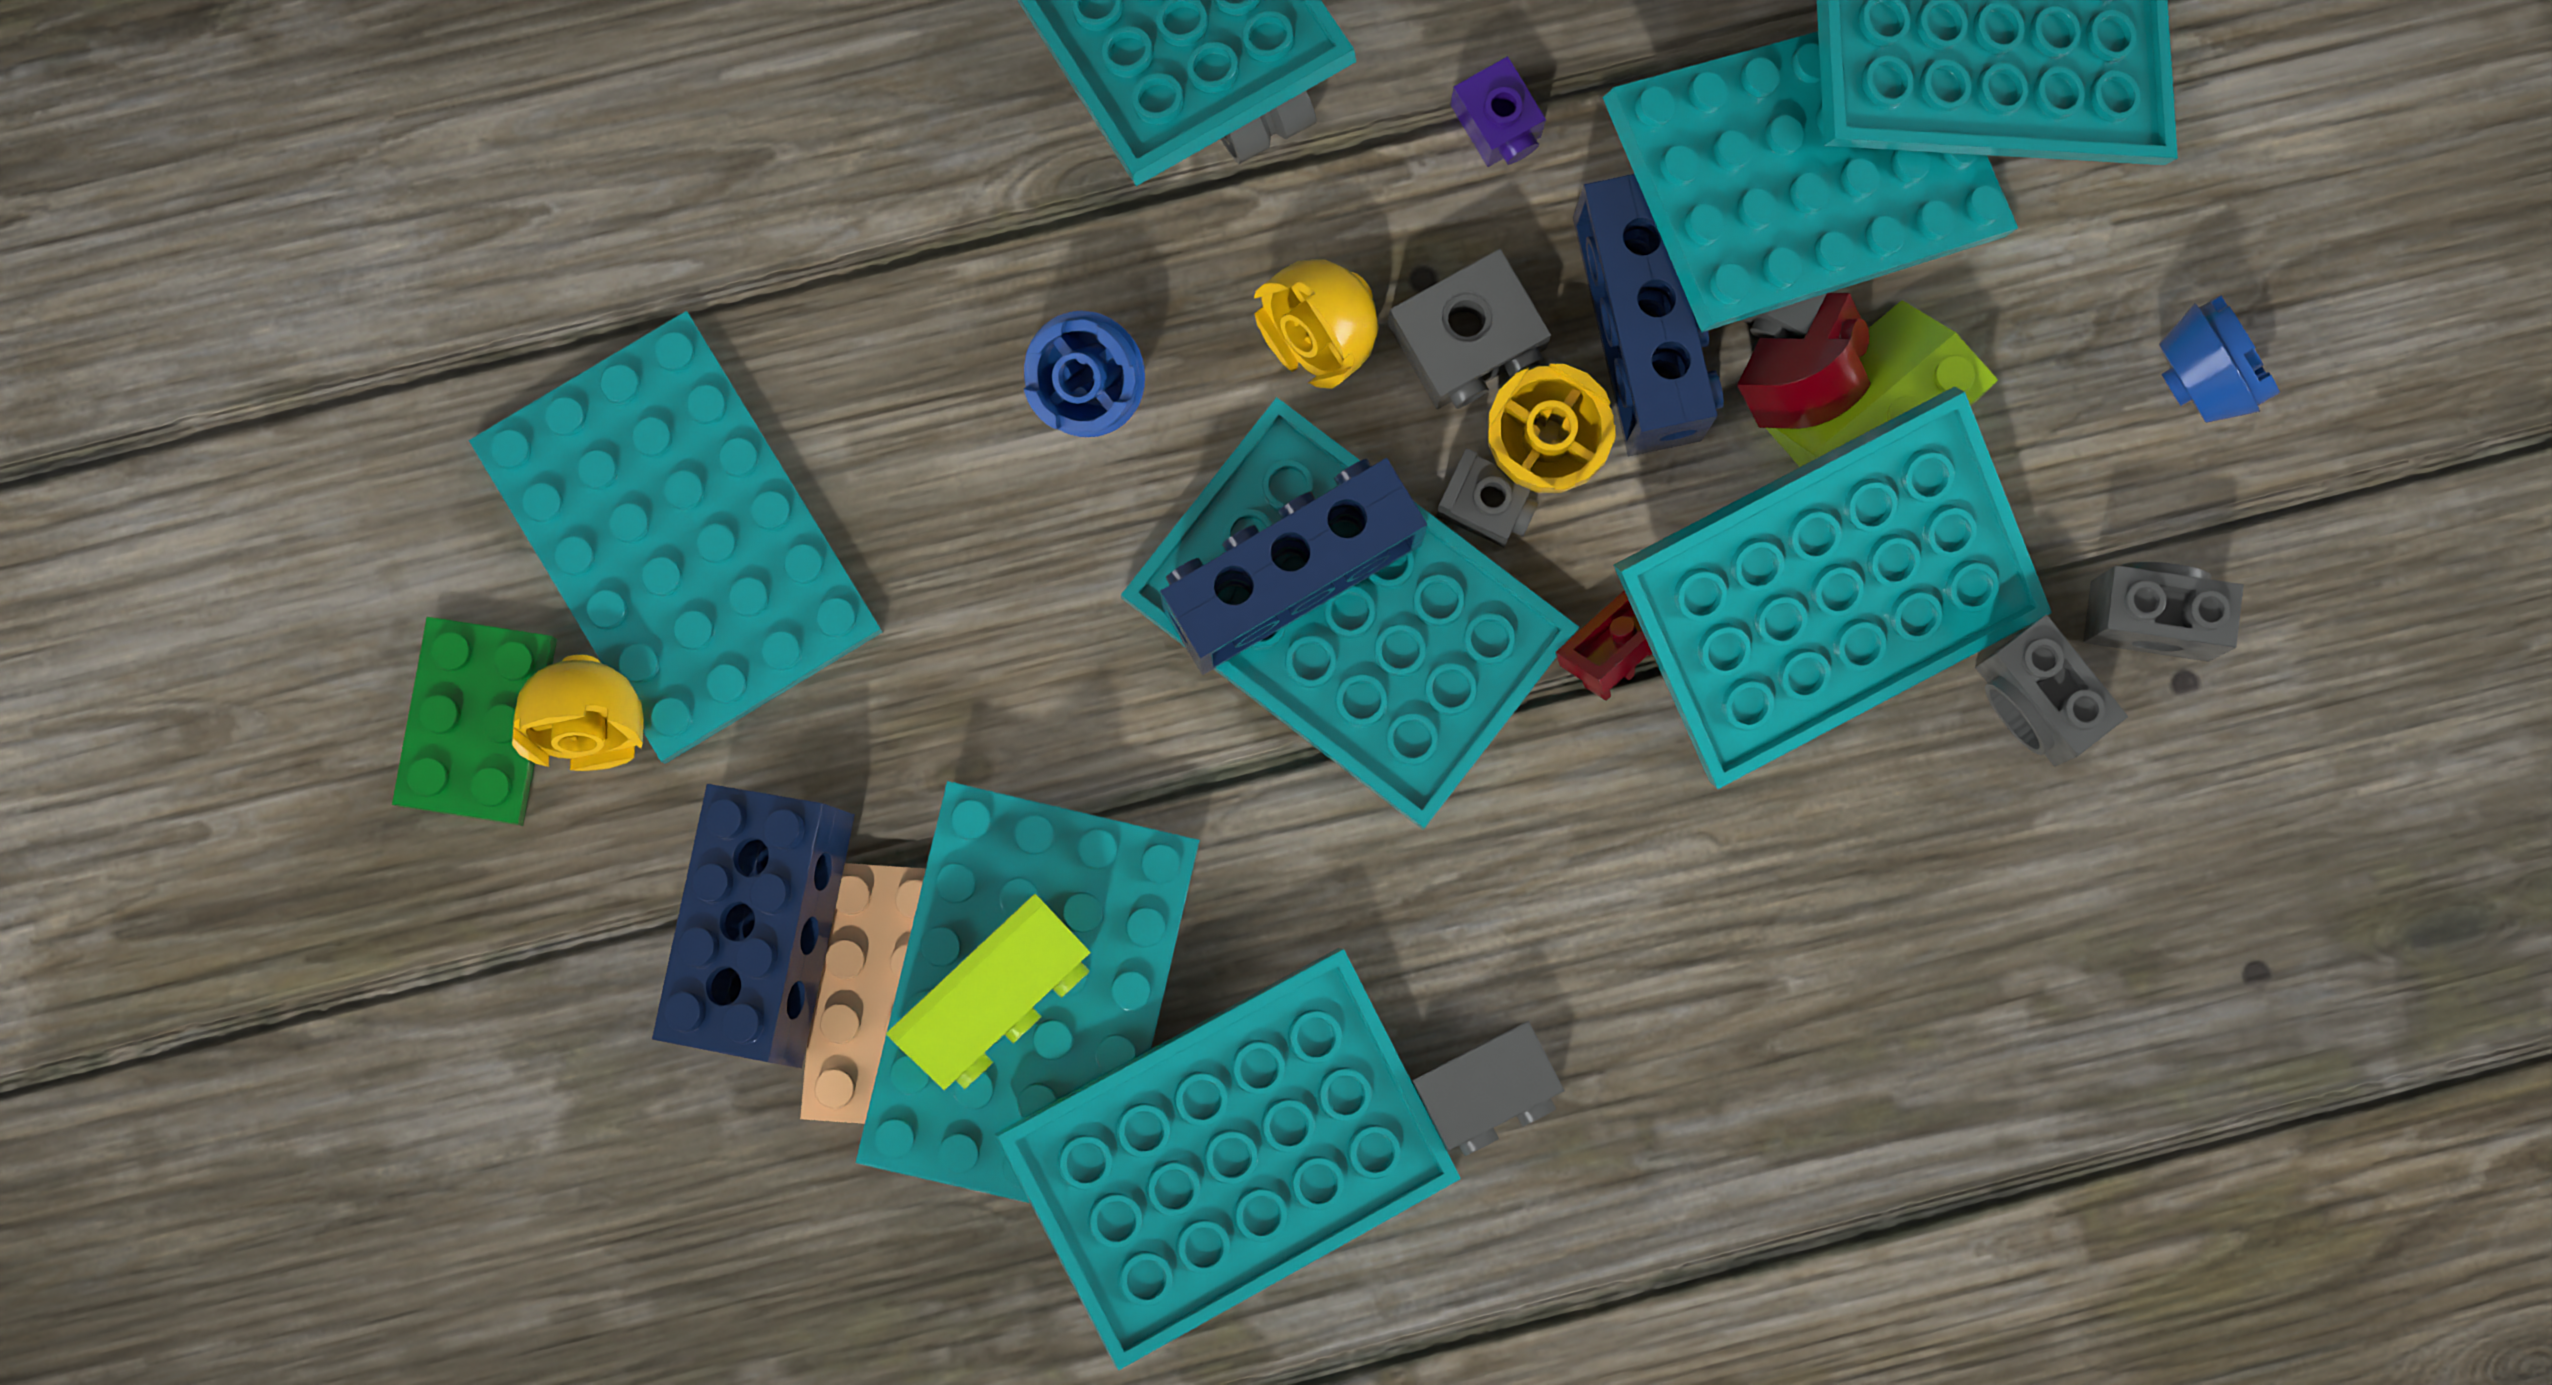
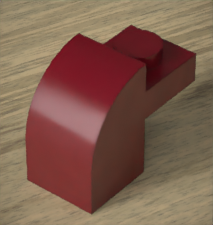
M1850 293L1826 294L1805 339H1759L1737 384L1759 428L1801 429L1817 426L1845 413L1866 393L1871 382L1860 361V357L1866 353L1869 345V329L1867 323L1861 319Z

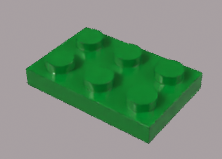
M426 618L392 805L512 825H524L535 763L520 756L513 747V719L519 692L527 680L541 669L553 664L557 643L555 637L440 618Z

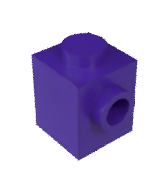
M1508 56L1453 87L1450 106L1487 167L1502 159L1505 160L1507 165L1516 163L1539 147L1537 139L1542 136L1546 118Z

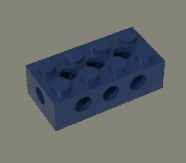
M1635 174L1584 184L1573 215V222L1627 455L1630 457L1700 442L1717 418L1716 409L1723 408L1724 406L1722 386L1716 370L1707 372L1702 347L1709 346L1708 331L1701 333ZM1630 250L1636 251L1641 255L1634 254ZM1641 309L1649 310L1653 312L1657 317L1649 316L1645 314ZM1654 369L1667 372L1673 379L1661 377Z
M1387 458L1373 466L1368 459L1358 461L1339 473L1334 478L1338 486L1316 499L1311 491L1300 495L1278 511L1282 518L1278 522L1259 532L1256 525L1248 526L1222 543L1226 551L1222 555L1205 565L1202 564L1199 558L1192 559L1166 576L1169 586L1160 590L1163 610L1202 675L1422 546L1428 524ZM1339 522H1349L1358 527L1361 533L1352 538H1342L1333 533L1330 527ZM1294 554L1302 558L1306 565L1297 571L1290 572L1277 567L1274 561L1282 555ZM1231 586L1242 587L1251 595L1248 600L1238 605L1226 604L1218 598L1222 590Z
M713 784L706 785L652 1040L802 1068L855 814L819 802Z

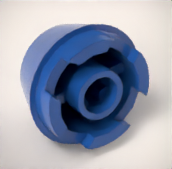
M2222 295L2201 307L2194 303L2159 343L2163 354L2172 367L2161 374L2180 406L2189 401L2193 402L2205 423L2260 412L2258 407L2260 404L2280 393L2272 375L2269 372L2266 373L2262 367L2264 365L2255 350L2253 342L2231 307L2227 306Z
M1090 311L1064 313L1044 324L1033 337L1027 349L1024 363L1026 385L1024 393L1035 414L1050 427L1078 437L1102 436L1120 428L1137 410L1145 387L1143 358L1131 335L1111 318Z

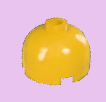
M1324 259L1303 260L1282 269L1255 291L1254 299L1261 297L1263 307L1254 314L1257 326L1267 345L1280 362L1291 372L1298 368L1299 362L1309 373L1315 375L1308 382L1309 384L1317 388L1333 389L1359 369L1371 355L1379 326L1375 304L1372 300V291L1360 275Z
M1549 364V366H1538L1531 370L1527 368L1517 372L1498 391L1488 415V445L1498 467L1515 484L1536 493H1563L1587 483L1604 466L1616 438L1614 415L1610 408L1611 402L1606 391L1584 371L1566 364Z
M567 656L562 661L548 665L527 680L519 692L513 719L512 745L520 756L535 764L549 767L550 756L570 759V770L592 771L616 767L628 763L635 758L636 745L642 748L644 723L642 704L629 680L618 671L605 664H601L598 659L592 656Z

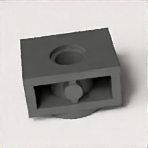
M1501 249L1391 308L1387 323L1437 410L1450 402H1453L1456 409L1474 402L1489 391L1486 382L1506 371L1512 378L1517 372L1529 368L1528 370L1533 369L1544 360L1540 352L1546 350L1551 337L1550 332ZM1470 312L1480 320L1483 329L1477 335L1463 337L1456 334L1450 328L1448 320L1456 313Z
M2130 562L2121 566L2115 565L2090 583L2083 643L2209 662L2237 647L2244 584L2211 580L2212 575L2209 572L2179 564Z
M2047 615L2022 630L1975 667L1987 682L1985 685L1987 698L2002 722L2029 750L2038 755L2045 754L2054 767L2078 757L2128 718V715Z

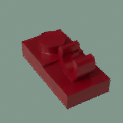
M1625 590L1555 652L1560 667L1582 680L1586 689L1605 701L1611 697L1610 689L1623 677L1630 680L1635 674V667L1645 657L1652 655V651Z

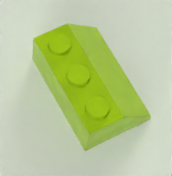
M1901 300L1868 328L1870 336L1869 345L1866 353L1860 357V361L1871 384L1863 397L1853 407L1840 416L1817 426L1801 429L1766 428V430L1795 463L1801 467L1954 386L1966 393L1969 404L1972 406L1998 379L1955 331Z
M1034 894L886 1034L943 1090L949 1087L955 1080L965 1090L993 1063L985 1052L999 1038L1005 1035L1012 1043H1015L1042 1017L1033 1008L1034 1005L1051 989L1062 998L1090 972L1081 961L1091 952L1050 908Z

